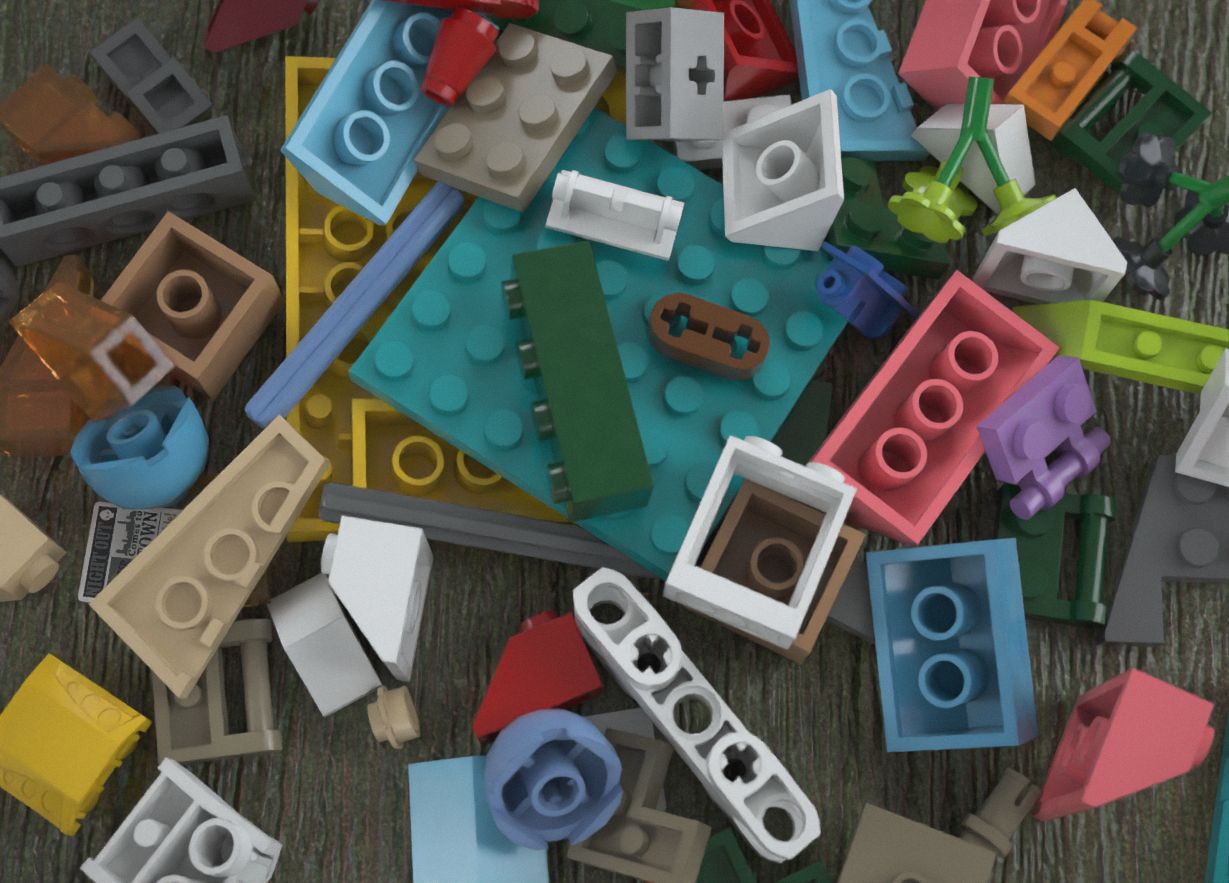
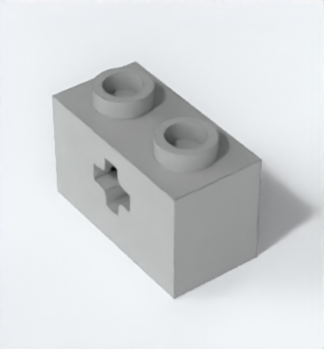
M673 7L626 12V140L674 142L723 140L724 13Z

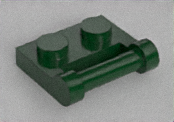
M1132 50L1122 52L1111 64L1110 75L1073 112L1052 141L1047 139L1057 152L1075 158L1119 196L1123 182L1118 176V167L1122 158L1132 152L1133 144L1138 136L1143 133H1150L1156 135V137L1159 135L1169 136L1175 144L1174 156L1212 113L1142 55ZM1128 89H1137L1145 95L1101 142L1088 133Z
M1003 483L998 489L993 540L1016 538L1025 618L1083 628H1104L1106 626L1107 606L1101 604L1107 530L1108 523L1115 521L1117 500L1109 496L1097 494L1076 495L1064 493L1063 498L1049 510L1040 509L1030 519L1023 520L1016 516L1010 507V501L1021 491V487L1019 485ZM1065 518L1082 521L1075 601L1057 599Z

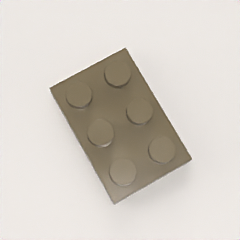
M509 23L494 44L497 49L461 96L457 97L453 107H450L413 161L421 176L446 183L448 186L524 213L617 74V69L612 55Z

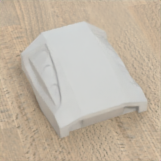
M166 757L158 767L162 773L96 858L88 857L80 868L95 883H267L273 875L282 844L267 836L255 825L238 814L190 771L175 760Z

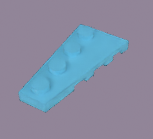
M789 0L801 98L805 100L829 89L837 96L841 156L855 157L867 161H924L930 152L911 136L917 129L910 111L914 103L905 82L899 84L889 59L892 49L885 31H878L868 7L872 0Z

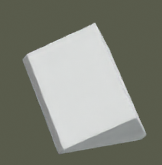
M831 89L723 133L722 163L725 237L731 242L812 251L819 250L844 201L837 96Z
M1074 188L1000 230L974 274L972 281L984 291L1036 304L1089 299L1103 302L1124 276L1127 261L1079 192Z

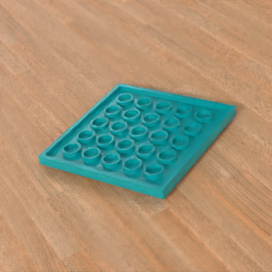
M594 107L524 213L478 197L349 370L350 381L568 518L565 503L554 504L551 498L546 475V464L555 462L549 439L538 441L531 414V402L538 401L539 397L534 378L524 380L520 372L516 353V341L523 340L524 337L519 318L509 320L502 297L501 281L510 279L513 254L589 240L654 488L646 507L580 520L574 523L667 581L729 436L731 435L743 441L746 436H755L771 442L847 325L848 320L835 312L831 307L825 305L817 295L818 278L832 262L827 260L826 251L821 246L818 251L731 242L725 237L724 192L721 183L651 141L626 140V126ZM562 170L569 172L575 170L580 175L665 198L667 195L673 197L672 200L683 202L684 207L669 261L545 228L553 202L552 193L558 173H561ZM683 293L751 316L759 321L768 332L770 338L769 353L757 374L749 379L740 381L726 379L667 358L654 349L648 338V322L653 307L658 300L666 295ZM675 314L672 322H667L669 323L668 334L680 338L682 332L688 330L686 328L687 318ZM736 336L733 343L729 344L731 346L729 356L742 360L743 355L749 352L746 349L748 340ZM736 474L733 475L703 547L732 504L745 478Z

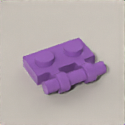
M1058 355L976 426L995 479L1012 484L1019 482L1021 491L1010 501V507L1015 515L1023 520L1030 519L1040 509L1049 510L1063 498L1065 493L1064 487L1075 477H1085L1099 464L1100 454L1110 446L1109 435L1100 427L1093 426L1083 434L1081 425L1096 412L1079 358ZM1055 449L1057 459L1047 467L1044 458Z

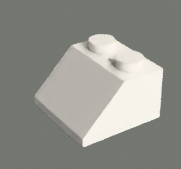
M342 516L338 535L328 534L322 554L321 571L323 574H329L328 583L396 680L410 682L434 558L422 528Z

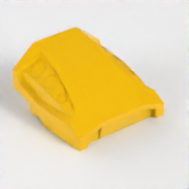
M48 653L24 681L0 715V787L54 824L65 835L74 836L81 824L75 821V818L84 819L87 813L94 808L100 793L105 789L103 785L115 767L119 768L123 763L121 760L130 755L135 749L141 737L139 736V730L145 733L152 724V721L77 670Z

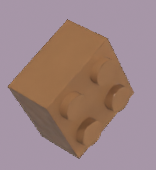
M168 211L92 311V314L111 338L206 398L214 401L283 306L285 300L273 275Z
M744 479L700 568L788 606L825 514L788 496ZM842 524L800 629L788 650L685 605L684 607L801 665L809 655L866 534Z

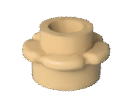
M386 686L379 687L377 690V702L370 703L367 707L373 733L378 742L389 740L393 748L401 749L404 747L405 741L420 737V724L413 699L406 686L388 691Z

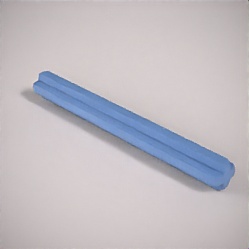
M437 182L246 404V415L255 425L264 430L279 414L284 419L463 209L464 196L458 189L448 186L446 183Z

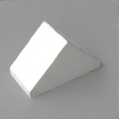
M947 103L917 127L911 135L941 163L949 159L960 138L965 104ZM990 104L986 131L1010 181L1016 179L1025 196L1035 186V178L1024 104ZM973 141L961 164L964 173L960 181L998 215L1002 209L993 192V189L998 186L977 142Z
M320 573L266 602L284 650L324 717L333 714L383 686L335 591L328 583L326 574Z

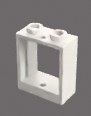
M730 435L666 581L663 596L788 650L800 629L857 488L845 484V477L829 466L809 462L805 467L781 457L782 450L767 440L755 436H746L743 441ZM734 474L826 512L788 606L695 566Z

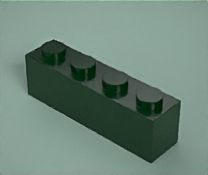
M590 241L513 254L510 279L501 281L502 297L508 319L519 318L524 339L516 341L517 359L522 378L524 380L534 378L539 400L531 402V414L538 441L549 439L555 462L546 464L547 481L553 503H565L569 523L646 507L654 484Z

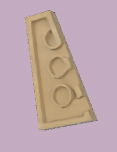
M279 414L89 603L96 613L178 698L187 699L330 463Z

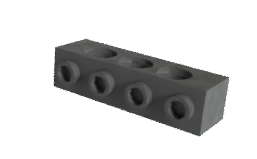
M228 115L0 177V248L16 267L155 229L168 211L182 220H188L256 201L243 150Z

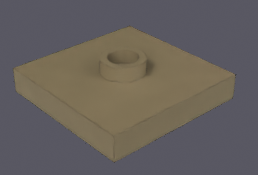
M865 803L837 883H987L997 853Z

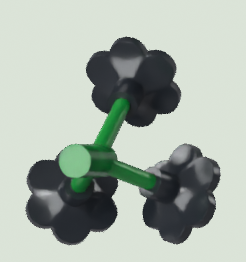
M1143 133L1137 137L1133 144L1132 152L1122 158L1118 167V176L1123 182L1120 189L1121 200L1129 205L1139 203L1140 205L1151 207L1160 199L1163 188L1172 191L1180 187L1189 190L1184 200L1185 207L1174 216V227L1163 238L1154 237L1144 247L1134 241L1129 243L1121 237H1115L1112 241L1127 261L1124 276L1131 288L1142 296L1150 294L1157 300H1164L1170 294V289L1167 285L1169 276L1161 265L1172 256L1171 248L1182 237L1187 238L1188 249L1197 256H1208L1214 251L1225 255L1229 254V175L1212 183L1182 174V169L1176 166L1175 161L1172 159L1175 150L1173 139L1165 135L1156 137V135L1150 133Z

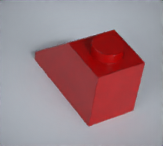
M554 610L535 615L519 624L520 634L510 637L472 725L481 745L495 740L501 730L519 716L539 709L567 710L602 695L601 681L572 612L559 618Z

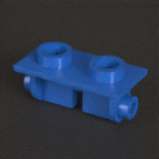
M823 242L821 247L834 259L826 271L818 278L817 295L825 305L846 318L860 334L868 339L884 337L890 332L902 311L916 319L918 318L920 313L903 298L909 289L900 281L882 270L884 266L878 260L854 245L845 254L827 242Z

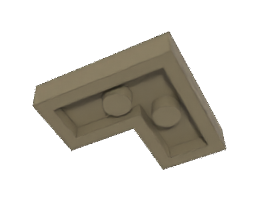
M606 728L604 736L612 744L622 767L619 780L623 790L621 802L606 825L586 840L573 845L570 844L566 857L580 863L649 883H696L712 827L699 821L656 810L674 747L661 740Z

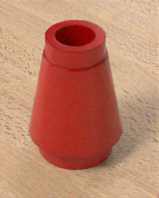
M455 8L450 18L441 19L424 74V80L419 90L432 101L445 107H453L457 97L461 96L497 49L494 41L498 35L497 29L483 17L466 9Z

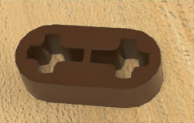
M673 293L658 300L651 311L648 322V338L650 344L658 353L726 379L740 381L751 378L759 372L769 353L770 338L767 330L759 321L751 316L689 294ZM675 314L687 318L686 328L688 330H684L680 338L668 334L669 323L667 322H672ZM736 336L748 340L746 349L749 352L743 355L742 360L729 356L731 352L729 344L733 343Z

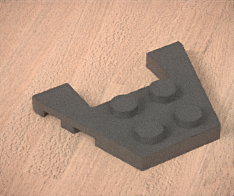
M1158 455L1151 462L1129 535H1132L1122 568L1118 570L1112 589L1114 595L1106 617V626L1100 628L1098 634V645L1156 648L1164 644L1161 581L1229 584V487L1176 473V455Z

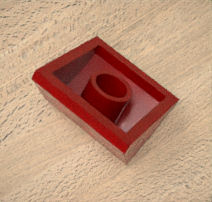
M675 0L676 8L724 13V102L753 99L799 80L796 51L770 0Z

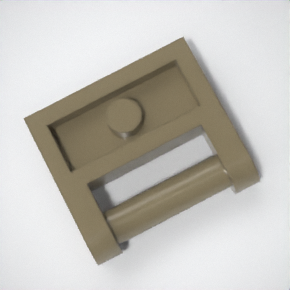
M249 619L234 621L187 699L178 698L152 671L158 765L166 757L175 760L180 765L245 756L271 755L283 751L281 731L274 730L266 644L273 641L271 620ZM240 646L247 733L229 735L222 647Z

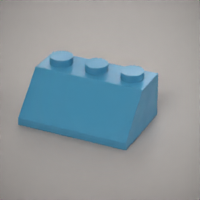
M1016 538L867 552L866 561L887 752L1019 746L1038 737Z

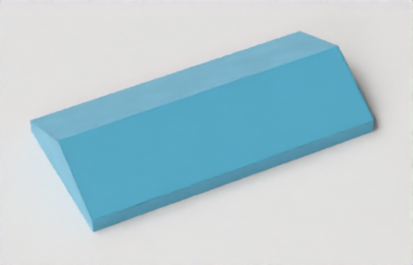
M372 0L280 149L318 194L380 226L387 224L418 170L413 161L450 109V107L440 105L426 97L419 88L424 80V74L441 19L450 18L453 10L382 0ZM475 13L486 19L497 29V31H499L500 28L496 26L492 21H490L485 15H483L482 13Z
M468 756L408 764L413 883H549L547 850H533L513 843L496 826L484 791L483 773L486 756Z

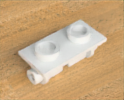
M562 170L561 173H558L552 193L553 202L545 228L669 261L684 207L683 202L672 200L673 197L667 195L665 198L580 175L575 170H572V172Z

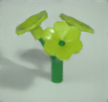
M969 76L960 138L949 159L944 160L939 169L932 166H924L920 172L907 173L902 182V186L907 192L903 196L895 195L890 198L887 204L889 210L898 215L897 221L906 229L922 233L930 240L939 243H947L949 238L960 240L963 237L965 227L958 220L961 215H972L977 208V201L969 194L970 189L960 181L964 173L961 164L973 141L977 142L998 186L993 189V192L1002 209L994 221L980 229L984 237L999 232L1057 199L1055 194L1043 198H1025L1017 180L1013 179L1010 181L986 131L994 79Z

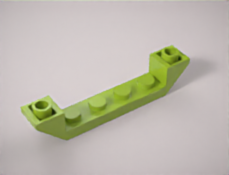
M1091 299L1017 306L1011 310L1060 347L1050 362L1058 355L1079 358L1082 369L1201 395L1225 348L1229 349L1228 329Z

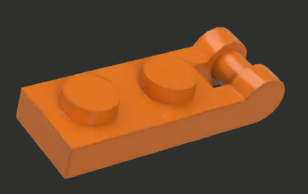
M1083 0L1010 90L1002 103L1024 104L1027 125L1050 141H1052L1112 62L1124 50L1138 29L1137 26L1124 18L1117 22L1102 12L1103 4L1097 0Z

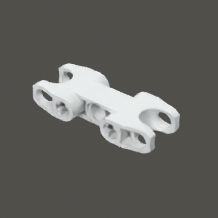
M602 567L573 590L575 622L585 643L621 689L638 703L667 741L674 747L676 752L701 781L708 797L753 851L765 860L781 864L786 859H792L820 835V823L817 811L769 748L755 735L749 733L681 650V644L676 635L623 574ZM609 603L616 605L625 615L614 624H602L597 622L590 612L600 604ZM642 657L647 662L658 658L661 664L660 670L654 674L649 667L644 673L640 672L637 664L639 658ZM693 700L706 707L710 715V725L705 731L699 734H689L677 727L673 719V710L681 702ZM739 760L744 762L747 772L743 775V780L738 777L734 782L729 781L723 772L726 764H734ZM778 807L784 809L789 815L793 824V833L788 842L774 839L764 829L763 816L767 808Z

